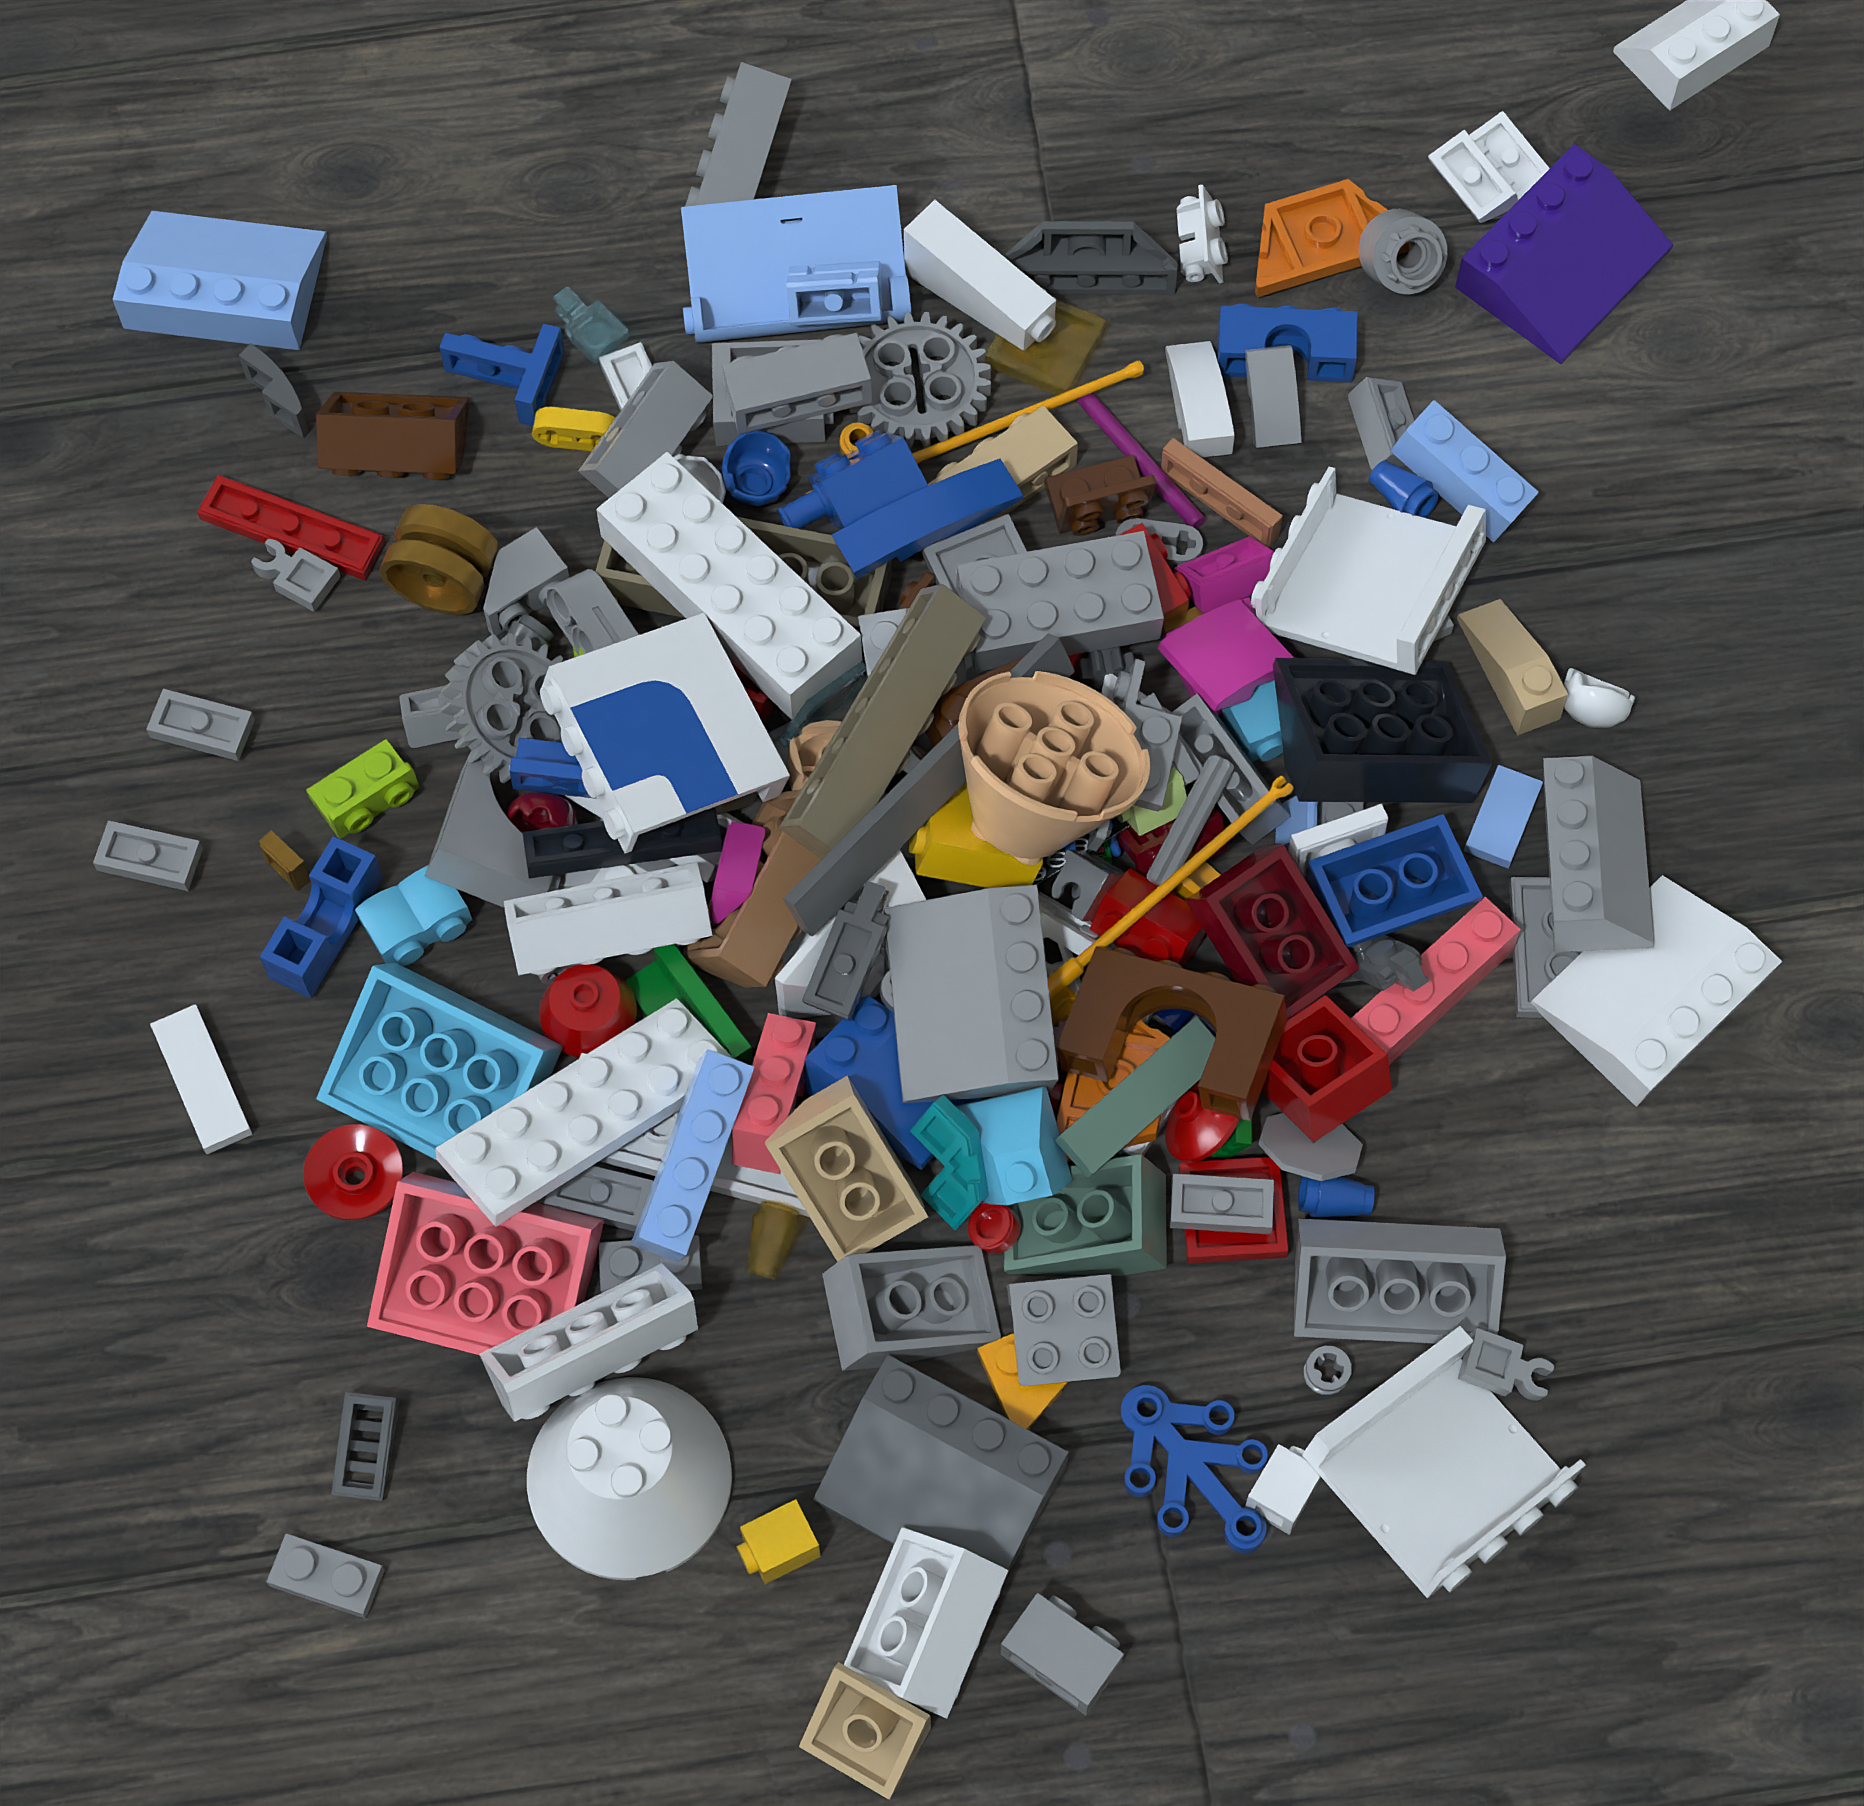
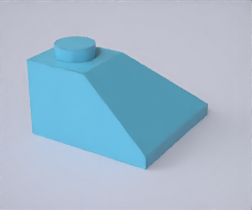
M1046 1085L955 1106L979 1130L989 1196L982 1204L1011 1205L1048 1197L1073 1182L1065 1152L1055 1141L1060 1134Z

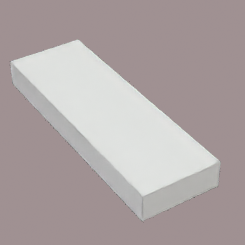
M196 1004L151 1023L152 1030L205 1153L209 1154L252 1135Z

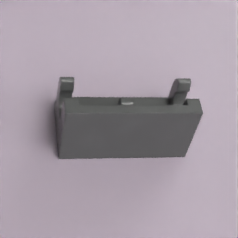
M1067 849L1063 856L1067 861L1053 884L1052 897L1059 898L1064 893L1065 886L1070 882H1074L1072 896L1078 899L1074 901L1071 915L1081 921H1093L1105 893L1125 872L1091 851Z

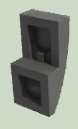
M250 343L239 354L246 379L263 390L262 395L269 415L302 438H305L309 433V429L294 388L279 367L266 354Z

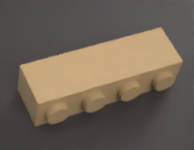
M1043 405L1031 414L1023 413L1011 423L1009 429L996 438L989 437L980 442L973 453L961 462H952L946 465L938 473L936 479L928 483V486L960 472L1001 458L1022 492L1024 499L980 524L982 525L1008 514L1044 489L1046 477L1065 473L1076 467L1078 443Z

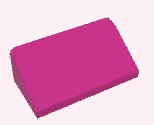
M1248 536L1180 564L1174 568V573L1180 572L1183 575L1191 591V600L1202 613H1207L1224 604L1252 595L1258 581H1264L1270 572V563L1274 551L1253 537Z
M734 821L728 824L713 887L709 916L711 923L719 924L751 895L765 836V828Z

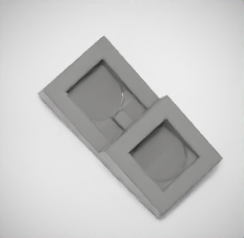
M1286 345L1245 350L1248 396L1251 399L1253 444L1256 448L1302 443L1292 346Z

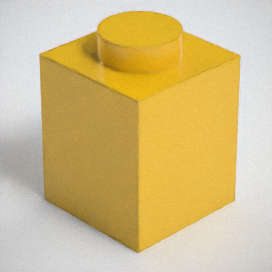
M796 1499L740 1527L744 1543L736 1546L748 1573L752 1574L758 1571L764 1584L821 1557L819 1544Z

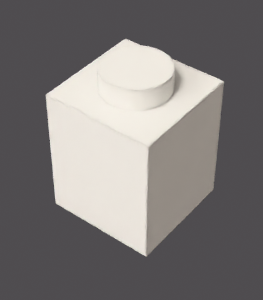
M1278 1444L1248 1495L1245 1508L1257 1511L1265 1521L1290 1535L1318 1487L1321 1476L1302 1456L1305 1450L1295 1446H1291L1288 1450Z

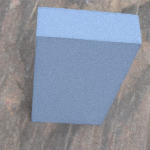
M1498 765L1465 845L1464 852L1509 869L1543 781Z

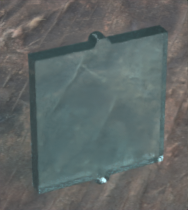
M861 661L809 698L795 718L791 720L789 727L779 739L781 743L786 747L790 744L793 737L795 739L802 734L803 727L810 723L822 721L839 709L866 672V665Z

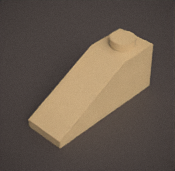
M1498 599L1458 614L1457 620L1517 736L1560 720L1568 693L1546 652L1503 601Z

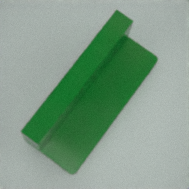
M675 944L652 948L655 961L625 980L633 991L636 1004L645 1016L651 1015L677 998L735 1060L752 1066L753 1055L750 1044Z

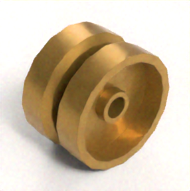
M426 504L407 507L394 533L396 542L390 545L379 571L382 580L391 590L425 609L452 615L471 613L477 606L485 587L483 578L487 577L494 565L496 554L499 550L497 540L475 520L454 510Z

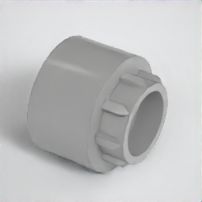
M1391 209L1378 214L1365 227L1359 242V259L1366 274L1374 281L1396 293L1414 294L1430 287L1443 272L1447 260V244L1442 231L1430 220L1406 209ZM1408 241L1409 252L1407 256L1397 261V253L1400 247Z

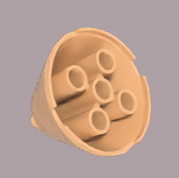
M1035 671L1033 678H1010L1011 673L1005 672L994 675L978 684L966 698L959 716V738L973 817L971 829L976 837L988 841L1005 853L1015 856L1019 862L1026 865H1035L1043 857L1057 852L1133 806L1140 798L1148 782L1150 756L1148 749H1143L1142 751L1139 742L1134 736L1137 727L1115 703L1096 690L1073 679L1048 672Z

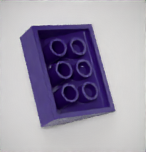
M1573 144L1462 257L1455 288L1559 364H1562L1672 250L1673 244L1612 171Z

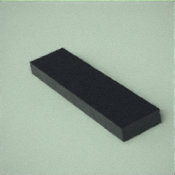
M715 807L639 834L632 851L624 853L618 839L614 840L610 837L605 828L604 821L522 832L529 879L722 851V840Z

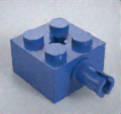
M880 430L856 441V451L842 456L837 452L814 464L817 472L807 476L813 491L783 507L777 508V512L782 523L787 527L801 529L826 515L833 526L843 529L874 511L927 487L928 484L904 437L887 432L881 434Z

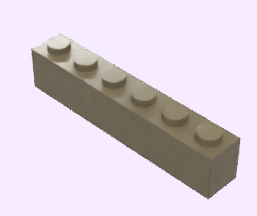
M944 584L920 589L779 829L817 857L823 859L887 795L885 790L893 776L898 775L909 762L911 754L908 750L915 738L924 733L933 721L934 713L932 710L938 699L945 695L954 685L957 679L955 670L962 658L969 655L977 646L981 636L978 631L986 619L983 614Z

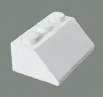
M1687 0L1616 45L1613 52L1670 111L1769 47L1780 14L1766 0Z
M901 1527L844 1666L906 1702L948 1718L974 1652L979 1646L981 1635L993 1606L1000 1595L1008 1570L964 1548Z

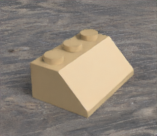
M848 1075L804 1100L765 1141L767 1149L837 1262L850 1254L867 1253L928 1218L919 1192Z

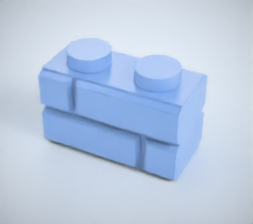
M880 261L815 265L814 268H810L809 265L789 267L786 289L790 326L881 320L883 291Z

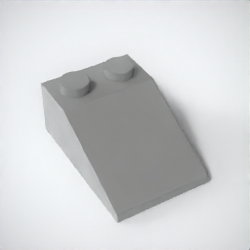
M976 1245L850 1254L822 1274L842 1371L880 1368L887 1355L903 1363L976 1349L1001 1338L982 1249Z

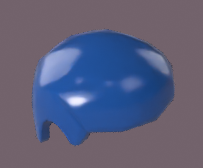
M760 430L741 433L728 446L721 467L723 482L731 497L742 504L757 507L776 502L787 489V484L791 478V454L788 447L771 433Z

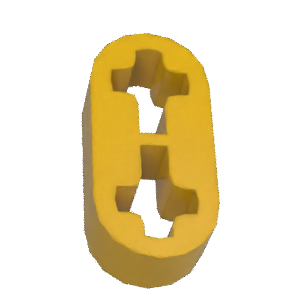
M544 407L536 411L532 437L538 443L545 446L592 452L615 417L596 411Z

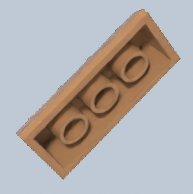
M802 789L781 792L780 796L763 802L751 824L765 828V836L752 893L719 924L711 923V919H709L713 936L700 938L697 942L685 946L682 955L690 966L744 988L766 987L780 973L783 966L782 955L789 942L796 939L802 931L783 898L822 860L779 829ZM712 898L707 906L709 916Z

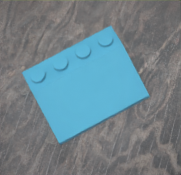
M395 962L374 965L371 968L316 1099L436 1159V1147L549 1078L563 1046Z

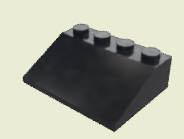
M1275 658L1273 672L1284 763L1299 802L1473 803L1493 762L1448 661H1422L1414 675L1362 659Z

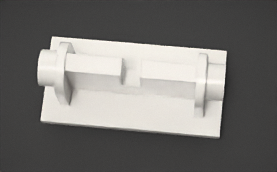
M1202 184L1198 186L1199 199L1192 196L1181 199L1180 205L1176 209L1180 239L1183 241L1195 237V240L1179 244L1181 273L1186 276V280L1189 282H1199L1203 280L1204 275L1212 273L1218 283L1221 284L1224 283L1222 265L1227 264L1228 261L1227 250L1224 241L1220 237L1219 229L1225 223L1224 212L1219 200H1213Z

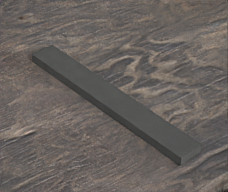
M1048 633L1010 671V678H1033L1035 671L1053 673L1069 678L1075 670L1060 638ZM958 724L783 898L802 931L813 937L866 881L966 782Z

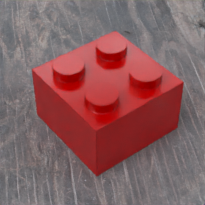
M1325 995L1287 1020L1261 1091L1314 1143L1392 1091L1388 1054Z

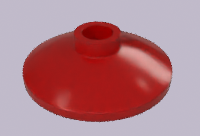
M1200 1080L1180 1097L1169 1116L1166 1126L1165 1141L1168 1151L1173 1157L1185 1163L1198 1162L1215 1153L1231 1136L1240 1119L1203 1109L1198 1089Z
M361 1124L337 1127L320 1137L310 1149L303 1168L305 1189L314 1205L333 1218L348 1221L369 1218L385 1209L393 1201L397 1181L402 1179L404 1174L401 1154L392 1139L374 1127ZM353 1172L365 1174L364 1180L357 1185L349 1184L347 1182L348 1177Z

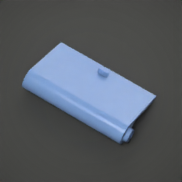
M897 185L681 207L692 307L683 308L686 335L695 334L696 343L888 323L887 317L889 316L894 318L896 322H903L905 313L910 312L911 314ZM880 261L883 291V310L880 321L790 326L786 289L789 267L809 265L810 268H814L815 265Z

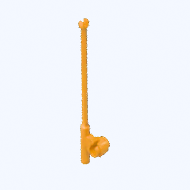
M1140 360L1135 361L1122 370L949 438L946 441L914 452L912 455L918 464L1009 427L1021 414H1031L1043 405L1047 410H1051L1127 378L1139 377L1143 374V364ZM852 423L846 426L840 435L839 448L841 454L848 455L856 451L857 447L850 442L863 438L872 433L873 430L864 423Z
M1283 776L1277 777L1272 783L1270 791L1079 956L1069 958L1047 978L1052 1025L1054 1027H1058L1060 1019L1067 1020L1077 995L1068 985L1084 972V967L1090 962L1095 947H1108L1271 803L1280 797L1291 794L1294 789L1291 783L1288 782L1284 787L1280 788L1286 783V780Z

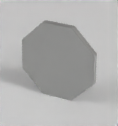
M1284 1113L1266 1118L1258 1144L1281 1170L1318 1181L1355 1173L1363 1146L1343 1124L1313 1143Z

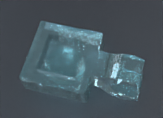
M568 286L553 296V299L559 304L555 308V312L567 323L564 325L565 336L594 365L599 361V357L609 354L629 338L628 329L599 300H596L587 307Z

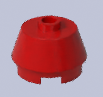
M592 964L575 965L561 972L546 989L539 1008L540 1024L545 1036L562 1045V1052L578 1059L581 1053L588 1054L633 1026L637 1016L635 996L627 982L613 971Z

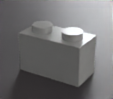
M1037 1593L1001 1643V1655L1081 1713L1087 1715L1122 1665L1124 1654L1118 1650L1120 1643L1104 1629L1094 1626L1090 1630L1075 1620L1077 1612L1060 1598L1051 1596L1047 1600Z

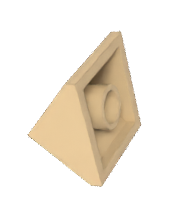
M838 1662L830 1675L799 1747L890 1800L931 1731V1717L924 1711Z

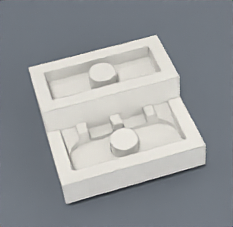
M1503 111L1470 135L1463 130L1428 156L1430 162L1480 223L1507 212L1550 169Z

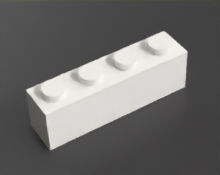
M697 862L504 901L507 926L518 975L528 973L536 975L546 974L557 967L577 963L590 965L598 963L606 957L626 953L639 955L655 947L675 943L688 945L697 942L700 938L713 936Z

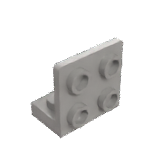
M1111 1274L1007 1285L1008 1302L1011 1305L1018 1381L1020 1385L1050 1384L1118 1377L1120 1375Z

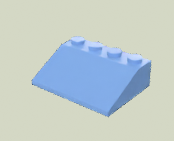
M151 211L122 262L114 292L113 302L124 329L300 350L327 234L325 231Z

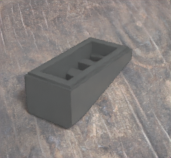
M345 1392L331 1495L384 1501L400 1398ZM358 1409L383 1412L382 1422L357 1420ZM354 1431L380 1433V1441L376 1443L353 1440ZM351 1450L378 1453L377 1463L351 1461ZM347 1471L375 1474L374 1484L346 1481Z

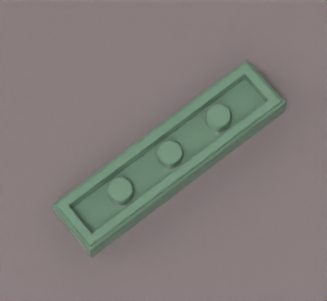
M1196 1016L1059 1135L1055 1141L1087 1178L1090 1177L1201 1079L1215 1037Z

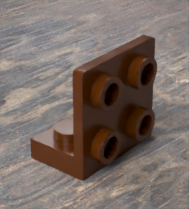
M1134 455L1046 477L1044 481L1059 534L1072 531L1074 536L1091 533L1097 530L1101 523L1116 520L1118 524H1122L1129 519L1143 517V512L1148 511L1157 485L1154 475L1140 478Z

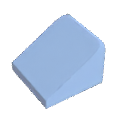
M1294 796L1282 803L1291 817L1276 827L1275 845H1284L1286 850L1289 851L1291 835L1317 826V802H1299L1297 796Z

